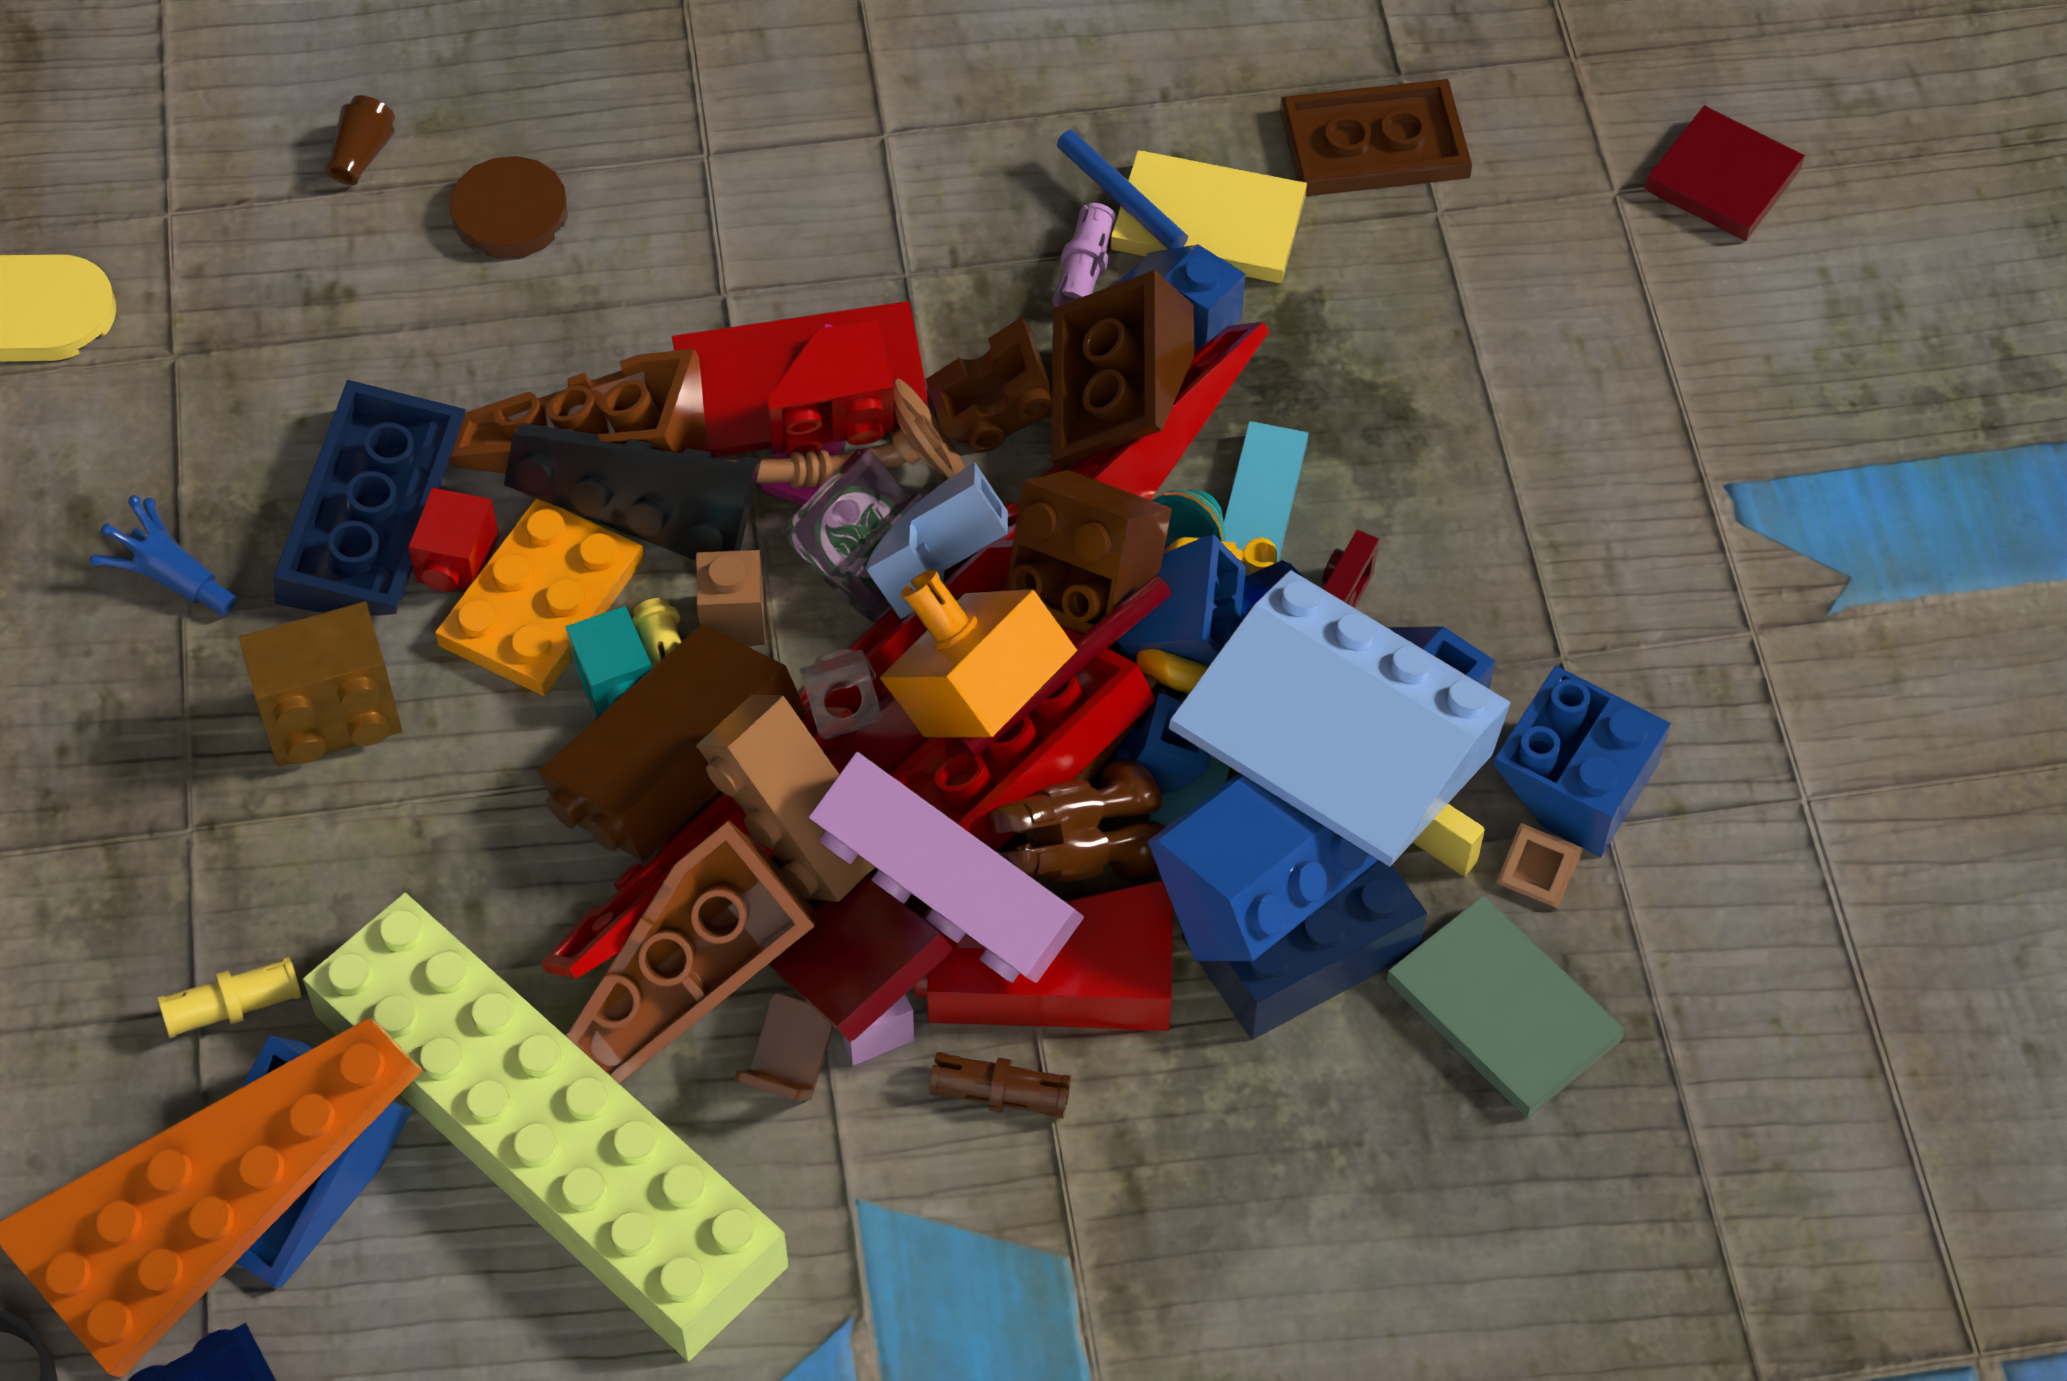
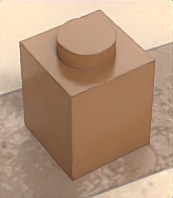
M760 550L696 553L699 626L703 624L744 645L765 644L764 589Z

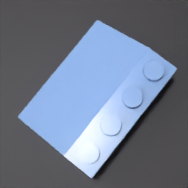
M1290 570L1255 603L1170 720L1169 729L1390 867L1492 756L1511 702Z

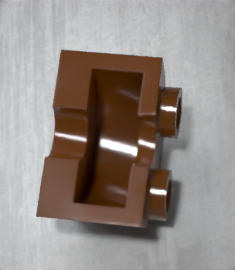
M1023 317L988 338L990 349L983 356L971 360L957 358L926 378L943 435L959 442H969L970 448L976 452H986L998 448L1004 442L1006 436L1025 428L1033 421L1045 418L1052 411L1050 384L1032 330Z

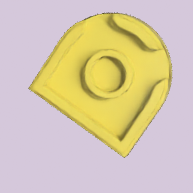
M0 255V362L56 361L71 358L80 354L79 348L90 343L100 334L103 337L109 332L116 316V300L107 276L97 265L72 255Z

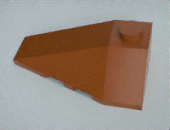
M695 349L639 354L621 360V371L594 380H590L585 372L567 378L568 388L540 398H537L531 392H525L466 412L449 465L506 474L513 433L523 423L597 434L600 441L624 445L630 439L650 442L655 450L681 454L687 448L705 451L707 439L699 356Z
M728 820L675 863L623 945L622 951L616 956L566 1037L620 1084L815 926L818 914L777 864Z

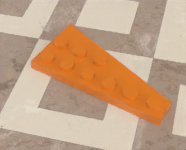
M367 1018L0 1221V1246L105 1371L110 1375L123 1378L423 1070L380 1024Z

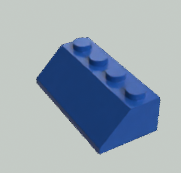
M1241 773L1236 774L1148 840L1194 961H1254L1378 861L1372 855Z

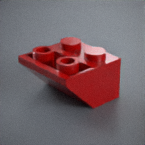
M879 318L816 330L767 398L770 443L773 454L786 452L790 455L792 451H799L802 454L805 451H814L816 453L823 448V445L847 441L850 445H866L880 440L886 433L893 432L894 385Z

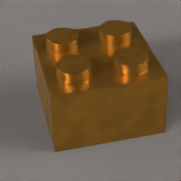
M366 601L238 636L254 696L278 768L293 763H310L318 760L325 754L356 745H374L388 736L403 732L385 662Z

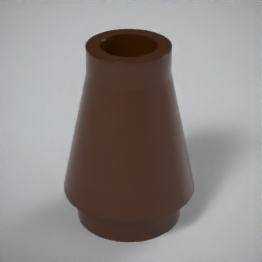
M357 95L352 98L350 104H345L341 107L331 156L325 167L329 176L347 185H356L362 173L395 133L392 125L395 115L388 106L372 97Z

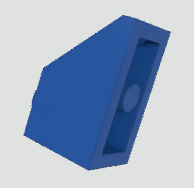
M1199 244L1150 252L1118 282L1121 283L1152 270L1158 272L1194 305V348L1197 350L1227 326L1236 325L1242 319L1246 274Z

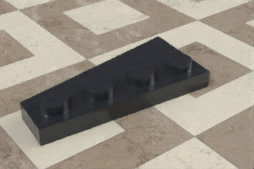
M523 423L513 433L504 486L696 561V553L741 550L761 459L740 457L736 462L714 459L712 458V452L687 448L681 454L655 450L650 442L629 439L624 445L600 441L597 434Z

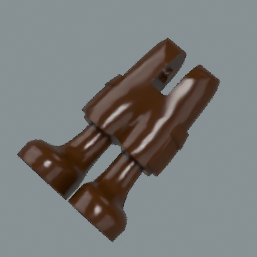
M1133 759L1113 760L1100 773L1097 784L1098 790L1091 787L1087 781L1070 780L1054 785L1050 784L1036 791L1030 797L994 808L989 812L991 834L1006 832L1023 834L1024 845L998 854L1031 878L1046 877L1049 880L1060 882L1088 879L1101 874L1103 867L1109 861L1114 872L1125 880L1135 882L1147 879L1159 871L1148 840L1163 830L1165 826L1160 822L1145 821L1121 826L1109 832H1101L1097 826L1100 820L1105 818L1132 817L1158 811L1162 806L1161 791L1150 771L1140 762Z

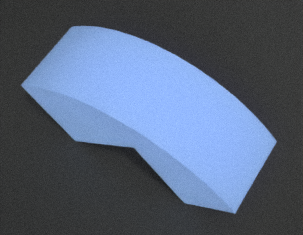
M974 462L943 482L907 511L878 543L870 556L866 570L898 617L902 619L914 612L909 603L901 597L903 588L911 586L915 590L916 588L910 581L919 574L931 569L937 571L944 584V571L1008 534V511Z

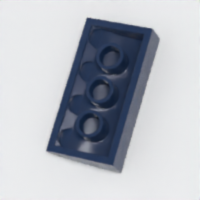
M351 380L346 381L273 576L275 604L325 613L366 601L370 616L397 614L413 568L409 544L432 487L441 488L466 416V409Z

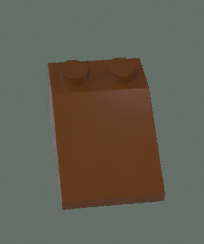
M1155 270L1053 308L1051 462L1057 467L1163 430L1194 357V305Z

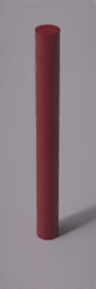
M1154 575L1073 642L1077 649L1074 655L993 737H958L957 740L964 751L975 759L1169 598L1172 594L1167 584L1159 576Z

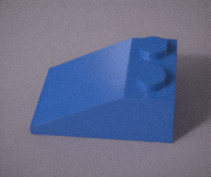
M269 1035L241 1088L315 1047L307 1042ZM396 1097L257 1239L236 1263L271 1286L282 1288L381 1169L414 1108Z

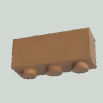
M749 696L696 745L709 763L706 771L711 781L723 793L734 797L747 815L743 821L748 832L760 844L773 851L784 866L781 869L782 872L805 899L812 898L839 902L875 868L874 865L859 854L850 865L818 841L825 832V829L812 821L809 816L839 777V773L784 696Z

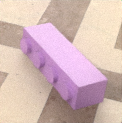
M859 752L855 753L809 816L812 821L825 829V832L818 840L821 844L850 865L858 854L879 869L872 878L874 883L903 904H905L911 894L922 900L932 908L925 919L927 922L956 943H959L965 933H967L987 948L979 960L1011 983L1015 981L1020 973L1037 983L1084 918L1082 914Z

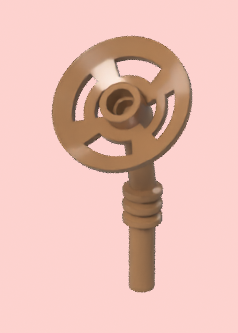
M896 379L893 381L894 411L901 429L891 435L892 443L831 456L825 450H818L816 454L814 451H805L803 454L799 451H792L788 458L761 459L756 484L790 483L792 488H801L803 485L806 488H814L817 484L818 487H827L832 480L902 466L906 462L913 466L921 459L941 476L949 479L963 470L965 466L949 437L943 435L939 422L926 404L909 385L901 379Z

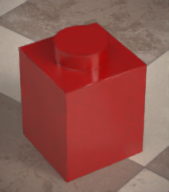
M432 487L409 544V552L417 583L426 584L430 588L441 592L467 591L490 560L499 536L492 499Z

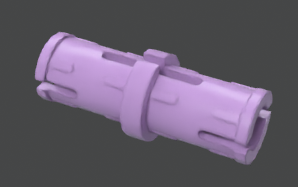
M1090 203L1089 208L1084 205L1080 209L1074 236L1070 242L1066 243L1060 257L1063 268L1059 283L1052 297L1054 307L1092 294L1096 280L1104 274L1108 264L1107 245L1116 222V215L1108 206L1100 203Z

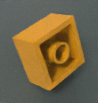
M931 569L919 574L910 581L916 588L915 590L911 586H905L901 592V597L909 603L928 630L880 679L924 737H993L1074 655L1077 649L1033 589L965 593L956 601L941 581L937 571Z

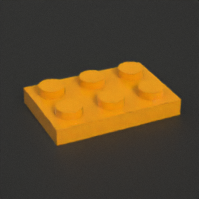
M536 498L436 630L435 635L438 646L545 697L571 661L565 626L607 612L644 561L643 546L565 509Z

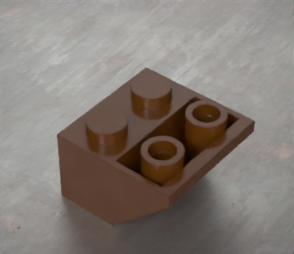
M1070 470L1023 481L1005 591L1033 589L1058 624L1084 634L1154 575L1158 574L1161 569L1172 508Z

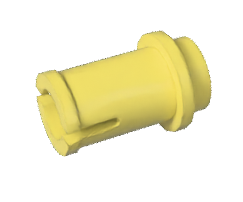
M664 598L645 600L633 610L634 617L632 621L641 638L652 668L681 643L677 630V625L680 622L679 611L675 607L670 606L669 601Z

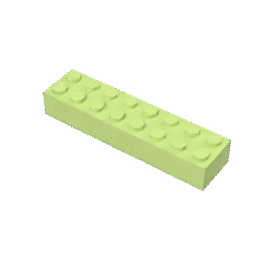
M403 893L303 978L315 1016L335 1035L344 1032L367 1018L380 1024L423 1070L400 1095L687 1362L694 1358L789 1267L785 1232L407 893Z

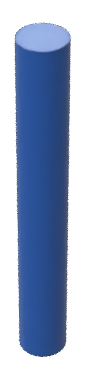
M1068 130L1060 136L1057 141V148L1167 249L1184 247L1188 240V235L1073 130Z

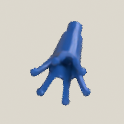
M132 495L129 497V505L149 536L147 537L143 530L137 527L132 530L131 537L112 527L109 523H105L101 528V532L105 536H110L124 544L134 553V559L94 554L90 556L89 562L93 566L100 564L110 568L116 566L148 576L192 603L201 602L221 617H225L235 606L237 596L215 582L216 576L175 541L161 521L155 509L156 502L153 498L144 499L142 507L139 496Z

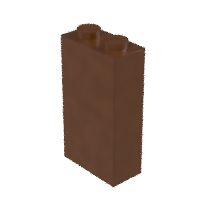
M701 624L538 770L550 794L546 799L549 809L565 826L574 828L578 825L591 832L594 838L606 849L615 851L619 848L643 862L720 791L709 778L706 771L709 763L696 746L703 738L751 695L784 696L798 717L806 711L787 666Z

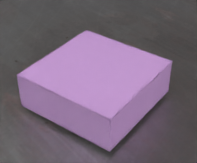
M906 995L901 997L854 1041L849 1042L843 1036V1047L852 1066L914 1041L913 1009Z

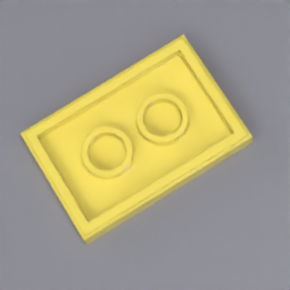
M1141 150L1137 151L1128 181L1188 235V240L1184 247L1199 244L1245 273V277L1282 284L1306 197L1307 183ZM1120 206L1111 235V250L1144 257L1150 252L1167 250L1158 239Z

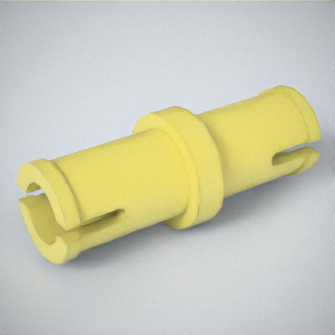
M286 957L282 961L233 976L230 975L229 970L215 974L216 981L165 997L164 995L159 996L157 1000L170 1039L178 1034L226 1019L229 1020L230 1025L244 1021L243 1014L302 997L290 957Z

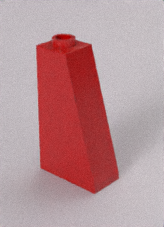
M1157 881L1066 902L1082 914L1084 918L1037 983L1021 973L1013 983L1009 982L979 960L986 949L958 948V943L946 936L945 940L953 950L915 985V998H927L928 1023L1169 1031L1172 1002L1173 905L1164 882Z

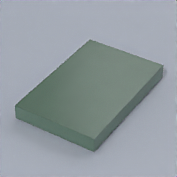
M1484 895L1388 970L1386 982L1526 1119L1621 1042L1626 1030Z

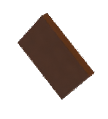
M1448 79L1281 97L1280 114L1297 181L1307 183L1306 196L1467 179L1471 176L1472 162Z

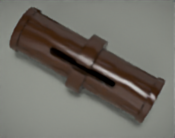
M944 1052L936 1053V1065L932 1067L930 1078V1095L955 1097L989 1105L988 1110L1003 1113L1004 1107L1064 1119L1065 1105L1068 1103L1071 1075L1045 1073L1011 1066V1059L1000 1057L997 1058L996 1063L962 1058L945 1054Z

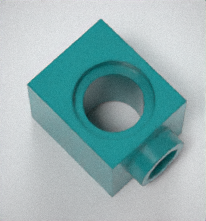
M626 606L565 626L572 663L596 718L652 669V664Z

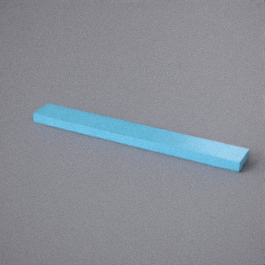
M1249 421L1224 519V541L1235 542L1237 549L1244 550L1247 543L1260 537L1267 538L1277 548V562L1275 564L1279 565L1307 448L1309 432ZM1245 580L1241 622L1255 603L1272 587L1265 589L1256 588ZM1185 693L1179 700L1184 701L1189 694ZM1210 755L1207 769L1199 778L1184 788L1161 795L1162 806L1158 811L1151 813L1149 821L1160 822L1167 827L1226 783L1230 767Z

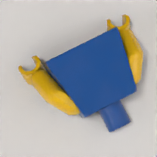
M1214 534L1202 538H1178L1164 550L1161 569L1157 574L1167 584L1172 595L1107 649L1119 648L1132 662L1140 666L1142 672L1159 680L1160 684L1190 694L1241 623L1245 580L1251 586L1262 589L1272 587L1277 583L1276 546L1272 541L1263 537L1255 538L1248 542L1244 550L1237 549L1235 542L1220 541Z

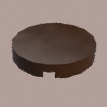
M519 156L493 158L473 166L458 179L450 196L452 223L461 241L473 250L474 245L486 250L487 256L500 259L525 257L544 249L555 239L554 233L560 228L561 224L564 227L568 218L565 187L556 172L537 160Z

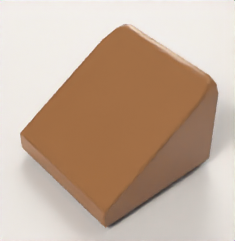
M1520 823L1496 883L1558 908L1584 848Z

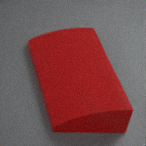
M904 301L672 336L673 351L695 349L699 356L707 439L705 451L712 452V457L771 448L767 398L816 330L824 328L825 324L838 326L879 318L892 380L901 379L929 408L910 302ZM894 411L893 430L901 429Z
M1060 625L1072 643L1082 636ZM1106 649L975 759L964 751L957 740L958 737H930L890 776L997 852L1015 834L1012 832L991 834L989 812L1003 804L1030 797L1036 791L1050 784L1054 785L1073 780L1156 700L1140 666Z

